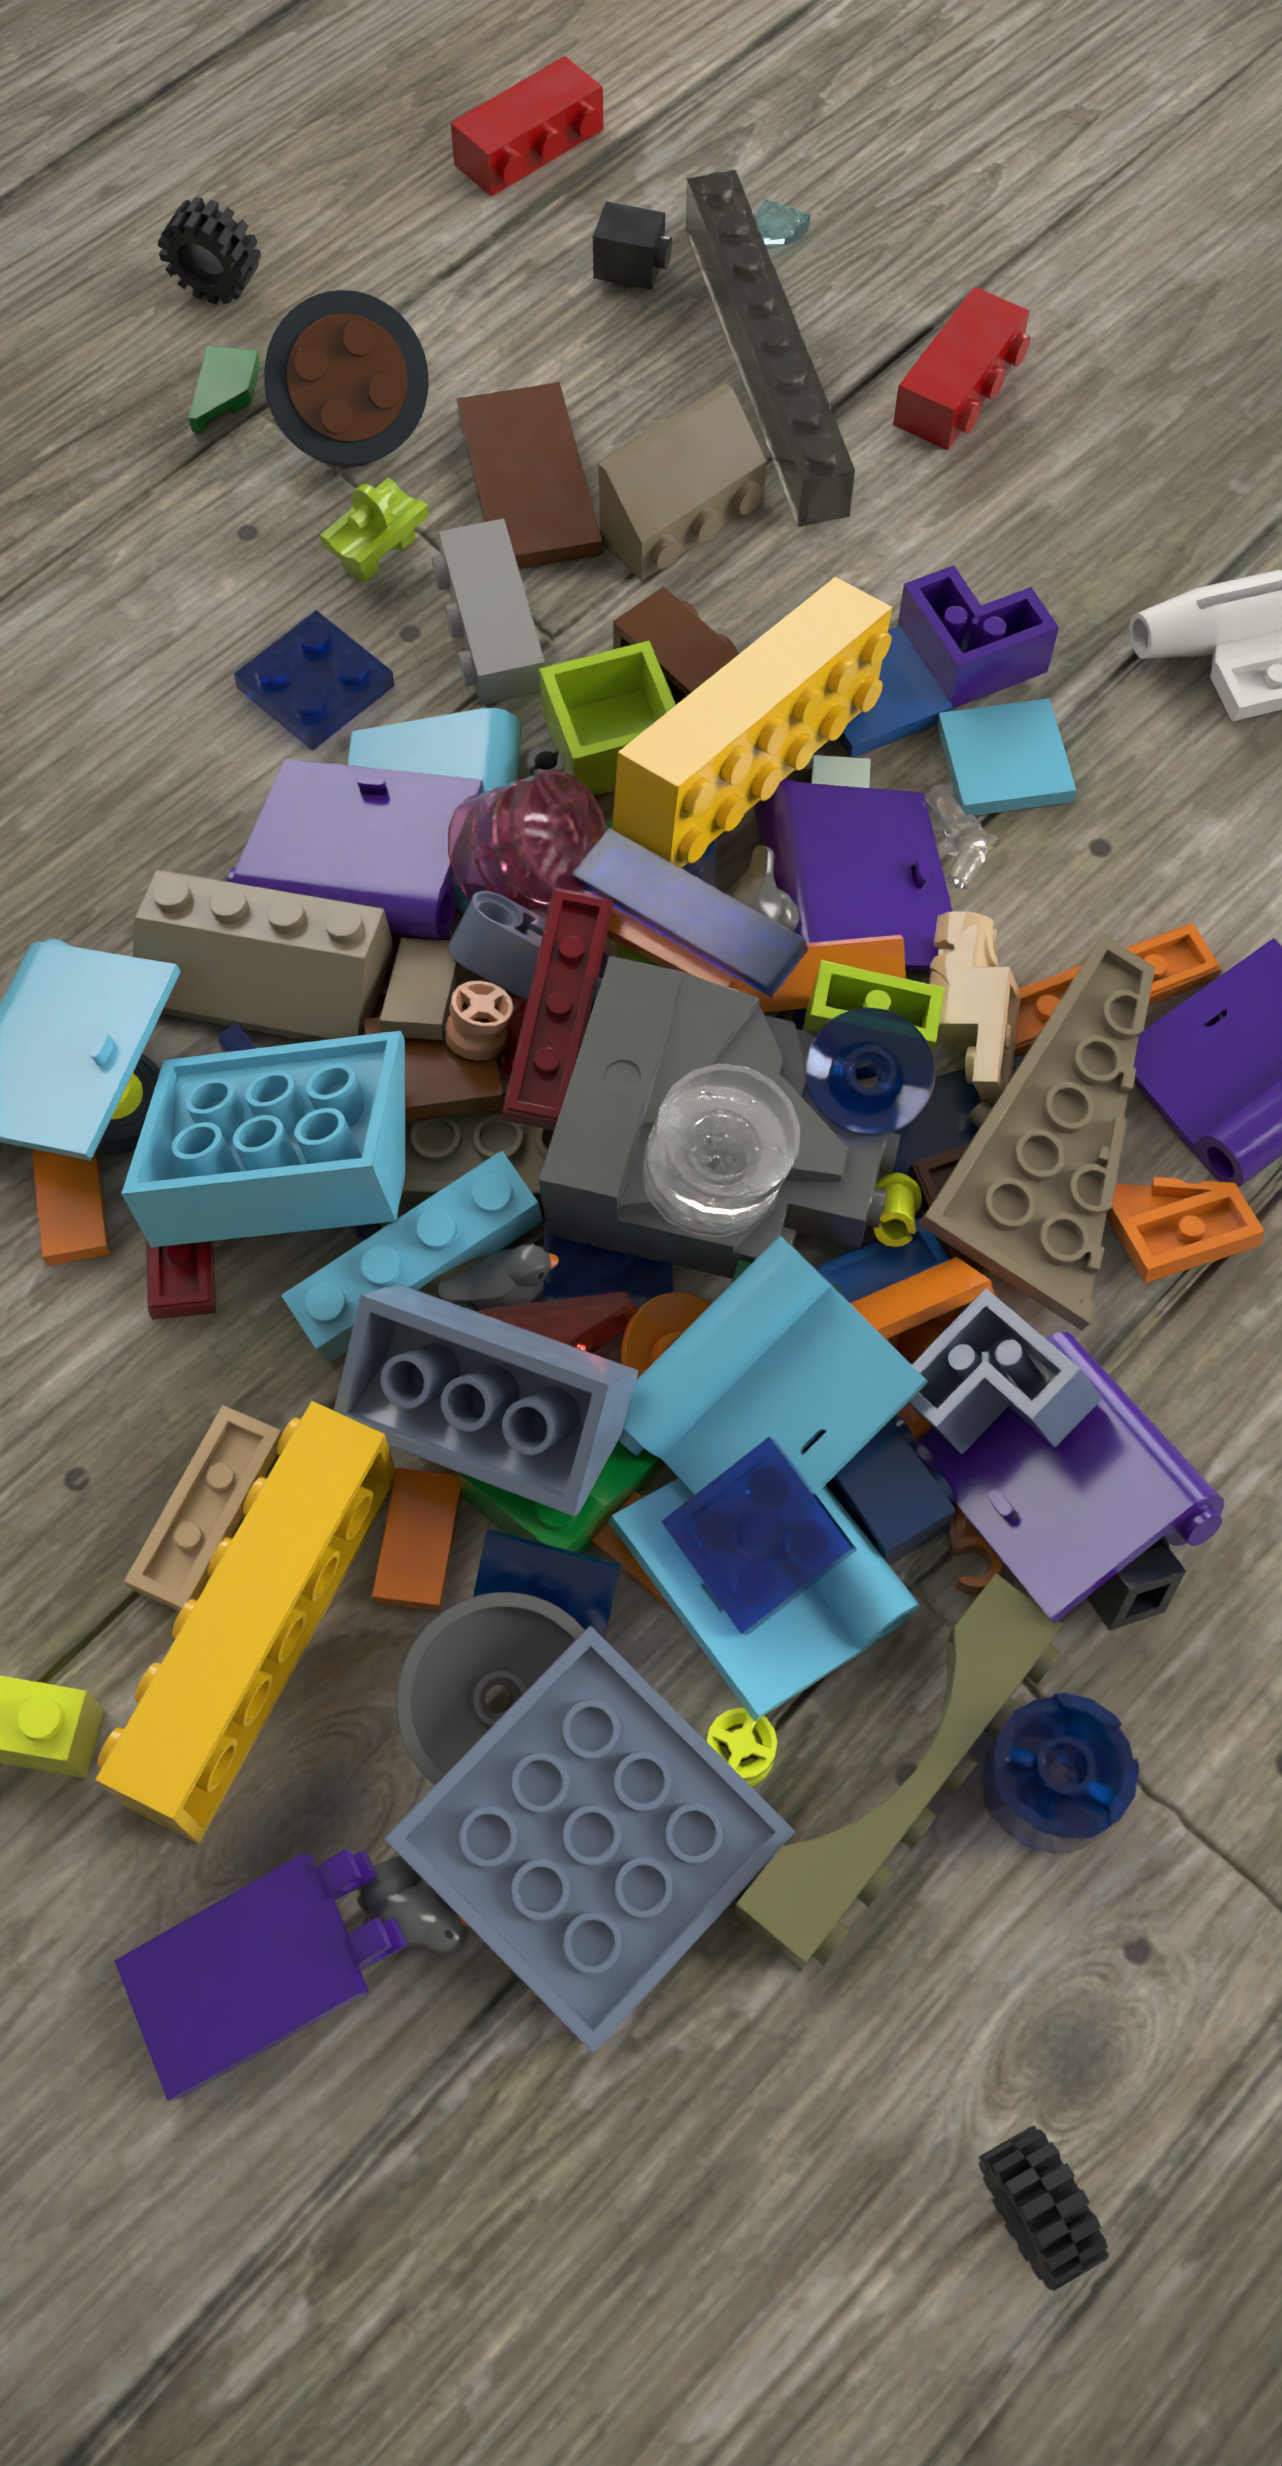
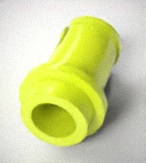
M891 1173L881 1178L876 1185V1188L887 1190L884 1208L881 1212L879 1228L874 1227V1233L877 1239L886 1246L899 1247L908 1244L912 1240L911 1233L915 1235V1213L920 1208L922 1193L917 1182L908 1175Z

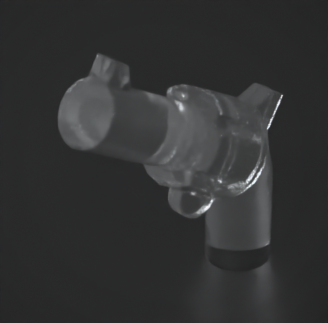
M950 781L945 785L940 784L933 787L926 794L925 799L947 828L945 831V836L948 839L945 844L946 853L950 856H960L949 873L947 880L957 889L967 890L983 864L986 852L999 845L1000 839L997 835L987 834L973 814L966 815L952 796L954 785Z

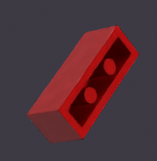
M566 56L561 57L450 122L454 166L492 197L603 130V86Z
M974 286L898 385L893 425L949 450L961 432L967 434L971 431L977 421L981 405L987 398L993 400L997 396L1010 366L1018 367L1024 359L1031 337L1025 334L1030 310Z

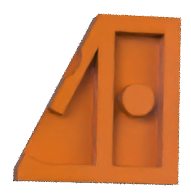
M1153 1177L1151 1186L1116 1183L1112 1208L1106 1215L1144 1284L1259 1247L1265 1233L1237 1185L1230 1182L1202 1181L1193 1184L1178 1178Z

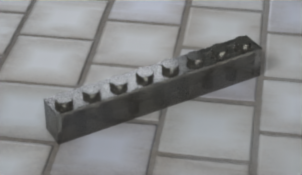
M735 169L725 172H713L708 175L687 178L686 232L797 525L802 527L850 517L855 468L737 171Z

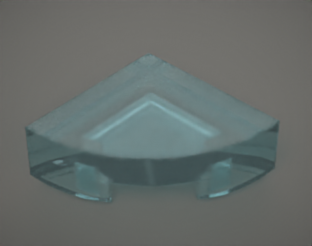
M765 199L745 230L744 246L756 249H775L790 245L802 238L810 229L811 214Z

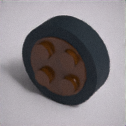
M335 290L320 293L304 300L282 319L268 346L264 366V388L274 420L284 435L297 448L321 462L338 466H358L382 459L395 451L410 437L417 427L426 406L429 373L422 345L412 327L399 312L372 295L351 290Z

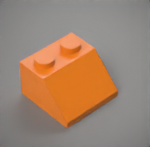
M955 1257L850 1304L912 1365L985 1288L993 1294L994 1290L990 1279L958 1257ZM908 1403L896 1414L908 1425L916 1441L933 1428Z

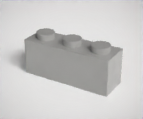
M504 518L439 531L440 555L432 556V566L438 590L448 589L452 603L444 604L451 638L461 636L465 651L457 653L464 686H475L480 706L541 693L539 669L545 667V661Z

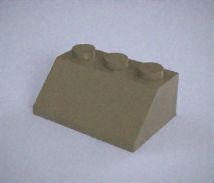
M726 382L598 463L599 523L602 545L641 581L659 569L671 566L680 555L701 541L710 540L722 527L742 514L751 513L764 500L766 459L733 388Z

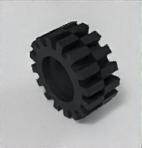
M194 198L192 202L187 199L178 207L161 233V237L158 240V247L162 248L159 252L161 261L169 262L165 269L170 276L178 274L180 280L177 284L184 290L187 285L194 288L192 296L201 299L204 294H207L208 302L217 304L221 299L223 304H229L233 298L237 300L260 264L258 261L261 253L259 249L255 248L258 241L254 234H245L249 226L243 219L238 223L232 219L235 212L227 207L223 213L219 211V202L210 199L205 206L203 198Z
M1032 2125L979 2156V2167L985 2176L983 2180L987 2189L994 2196L992 2201L997 2211L1002 2214L1006 2222V2229L1011 2238H1015L1020 2253L1026 2262L1030 2261L1034 2274L1039 2280H1043L1046 2288L1052 2289L1054 2292L1109 2258V2253L1106 2250L1108 2248L1106 2239L1099 2231L1101 2226L1097 2216L1090 2211L1087 2205L1090 2202L1084 2190H1079L1074 2181L1075 2175L1067 2163L1063 2164L1059 2150L1053 2142H1048L1046 2134L1041 2129L1037 2130L1036 2126Z

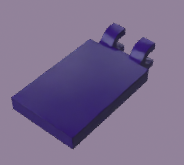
M344 1849L322 1862L318 1867H316L312 1855H299L114 1960L167 2101L181 2099L370 1993L361 1971L408 1947L396 1919H389L384 1923L380 1919H373L348 1934L335 1901L378 1878L367 1851H360L352 1855L351 1850Z

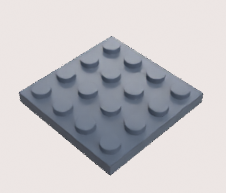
M589 1626L401 1819L384 1839L559 2019L595 2053L796 1831L592 1626Z

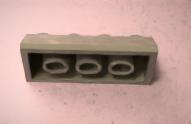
M156 869L135 916L132 957L177 964L181 970L161 1014L300 1040L321 1041L365 1035L364 1019L372 1018L396 950L384 909Z

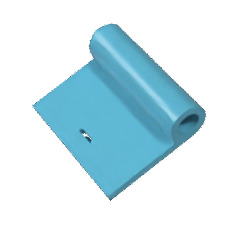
M481 708L352 731L348 759L349 766L481 779L483 781V793L451 874L456 897L455 907L464 914L474 894L480 891H490L508 898L522 737L520 720L514 714L503 709Z
M47 939L45 942H34L29 945L0 1002V1143L89 1161L92 1160L180 975L181 970L177 964L72 947L57 939Z
M779 1235L636 1380L619 1441L636 1456L646 1449L653 1455L660 1457L747 1552L755 1556L928 1381L794 1247ZM827 1431L826 1433L822 1434V1435L808 1448L807 1452L804 1454V1449H805L821 1432Z
M680 1478L614 1513L608 1520L611 1527L754 1722L882 1641L908 1621L920 1608L916 1599L826 1485L755 1556L747 1552Z

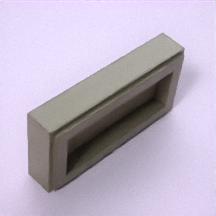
M401 938L380 1017L381 1033L401 1031L404 1038L443 1040L450 1013L449 1008L452 994L455 991L461 966L450 954V941Z

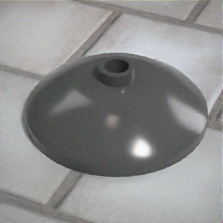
M510 1592L483 1594L463 1600L434 1618L421 1631L409 1649L400 1671L396 1692V1713L401 1737L407 1752L421 1773L435 1785L585 1631L582 1626L562 1609L545 1600L530 1595ZM495 1685L505 1686L510 1693L508 1706L500 1712L491 1711L485 1700L488 1690Z

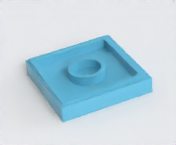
M1050 698L939 713L937 728L961 817L1072 803L1074 801L1077 790Z

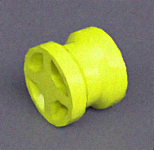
M742 1707L727 1710L714 1720L708 1731L707 1743L754 1788L766 1779L773 1767L777 1748L775 1729L765 1716L754 1722L746 1709ZM751 1755H753V1756H755V1757H758L757 1760L754 1759V1758H750V1759H748L747 1761H742V1762H741L742 1759H746V1758L750 1757Z

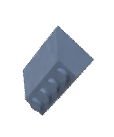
M396 1284L362 1294L360 1297L333 1411L385 1434L388 1445L575 1516L580 1512L622 1434L639 1370L409 1287Z

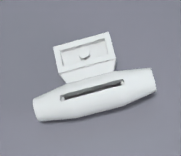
M1282 570L1195 588L1133 615L1130 622V639L1135 653L1140 658L1212 655L1210 678L1232 721L1282 710Z

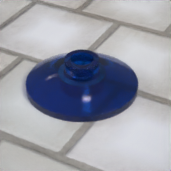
M860 1008L838 1015L818 1032L807 1054L805 1075L809 1094L823 1116L845 1131L859 1135L876 1136L903 1128L921 1113L933 1090L935 1064L926 1039L907 1019L884 1009ZM862 1067L871 1068L877 1074L878 1083L873 1087L862 1086L856 1079V1070Z

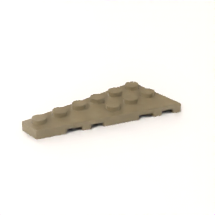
M1104 934L1094 945L918 1224L1081 1331L1091 1323L1094 1306L1091 1297L1095 1275L1100 1270L1104 1252V1247H1101L1107 1212L1112 1208L1127 1119H1124L1128 1094L1133 1090L1137 1070V1068H1134L1138 1039L1144 1031L1155 970L1153 965Z

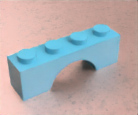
M501 1150L281 1296L316 1350L330 1363L348 1351L362 1294L396 1284L419 1290L436 1277L464 1262L489 1256L503 1249L544 1221L539 1203Z

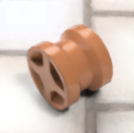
M469 981L459 985L453 992L449 1011L451 1015L447 1019L444 1033L447 1045L454 1053L475 1061L489 1060L498 1056L504 1049L507 1036L506 1027L510 1023L513 1003L511 997L504 989L489 982Z

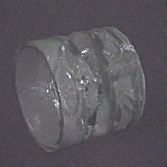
M719 1063L691 1071L671 1086L658 1110L653 1129L644 1148L641 1176L650 1202L667 1222L692 1235L720 1238L748 1229L766 1214L799 1154L800 1124L792 1101L772 1079L749 1067ZM714 1158L723 1162V1164L720 1163L714 1169L704 1164L710 1163Z

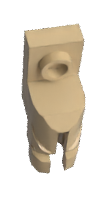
M947 912L938 915L934 947L939 948L938 956L934 957L930 963L931 975L929 984L945 988L937 1039L941 1046L967 1049L965 1057L966 1080L968 1083L974 1084L982 1101L986 1100L990 1105H994L1012 1077L1021 993L1010 967H998L997 929H993L994 920L978 913Z

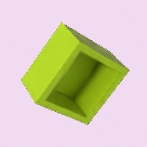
M650 640L539 669L542 714L553 744L559 749L558 756L562 753L565 756L564 773L574 800L578 801L615 791L618 752L676 706Z

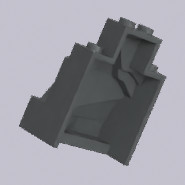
M609 956L539 1177L547 1236L731 1279L734 1277L739 1260L753 1263L779 1235L792 1247H794L797 1233L861 1248L866 1225L879 1228L881 1212L884 1208L887 1190L876 1188L880 1169L892 1172L901 1134L889 1132L893 1108L834 1095L840 1063L830 1061L832 1037L798 1030L794 1022L764 1016L759 1004V997L682 971Z

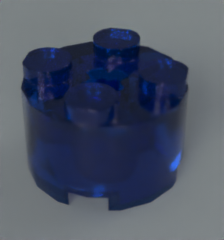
M1065 1692L1056 1693L1049 1698L1033 1700L1024 1707L1021 1706L1014 1710L986 1751L981 1779L984 1789L983 1800L990 1817L996 1820L1006 1833L1024 1846L1053 1854L1062 1852L1072 1853L1081 1850L1103 1836L1122 1818L1134 1799L1140 1769L1137 1758L1135 1760L1133 1758L1130 1743L1120 1729L1122 1724L1117 1716L1093 1699ZM1054 1761L1059 1762L1067 1768L1063 1778L1073 1782L1068 1781L1064 1786H1061L1049 1777L1051 1773L1046 1772V1770Z

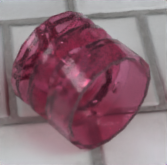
M555 769L466 798L455 809L448 828V856L454 877L470 901L475 893L490 891L500 894L529 910L550 904L553 888L582 894L590 893L603 877L609 860V835L602 810L591 791L574 775Z

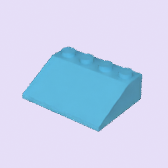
M385 1032L164 1060L121 1193L150 1247L395 1222L405 1179V1039L402 1032Z

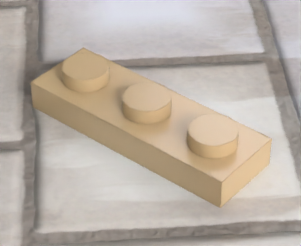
M221 1406L127 1574L124 1582L129 1589L179 1612L190 1599L198 1600L210 1578L208 1566L214 1551L224 1538H232L244 1515L243 1505L249 1490L259 1477H265L277 1455V1447L282 1435L281 1430L229 1407Z

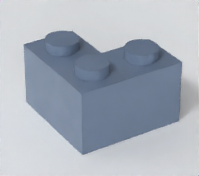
M985 1288L912 1364L928 1383L908 1404L959 1453L963 1454L1008 1406L1053 1447H1056L1102 1400V1397L1075 1363Z

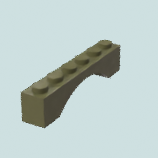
M995 1574L956 1623L946 1642L947 1682L942 1715L931 1746L916 1771L887 1801L855 1823L817 1839L781 1846L736 1903L733 1915L800 1972L812 1957L817 1959L822 1965H825L851 1931L840 1920L858 1898L867 1907L871 1905L895 1873L884 1864L900 1842L904 1843L911 1850L916 1846L938 1816L927 1807L943 1786L953 1794L957 1792L980 1761L969 1752L985 1731L995 1739L999 1737L1021 1707L1020 1704L1011 1698L1025 1678L1037 1686L1059 1658L1062 1652L1051 1644L1064 1625L1059 1621L1054 1624L1040 1606L998 1574Z

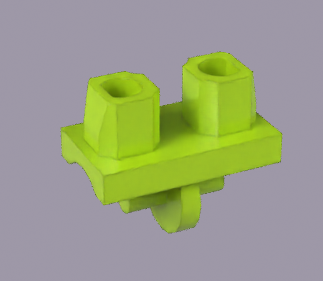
M390 478L384 480L376 488L368 484H361L351 493L353 507L320 534L322 547L338 557L343 569L361 582L368 581L379 571L378 560L391 549L393 551L404 550L416 539L414 529L429 517L428 504L422 500H415L409 497Z

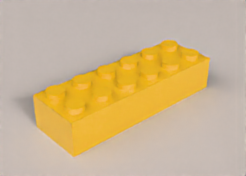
M834 577L618 752L611 845L668 880L688 862L695 863L699 860L707 846L721 833L733 830L741 821L744 813L759 800L765 801L769 799L782 780L795 769H803L809 763L813 754L828 740L835 741L843 733L847 724L862 711L866 713L873 708L883 686L879 676L882 660L886 656L891 644V635L888 633L893 607Z
M311 1401L301 1419L293 1418L284 1429L277 1447V1454L280 1455L268 1478L261 1476L252 1485L243 1505V1514L246 1515L233 1539L226 1537L217 1546L208 1566V1575L211 1578L197 1601L190 1599L179 1612L172 1629V1637L175 1641L161 1664L153 1663L143 1675L135 1694V1701L139 1704L125 1728L118 1727L109 1735L97 1760V1767L101 1770L95 1780L122 1805L197 1844H200L392 1492L396 1469L385 1434L314 1401Z

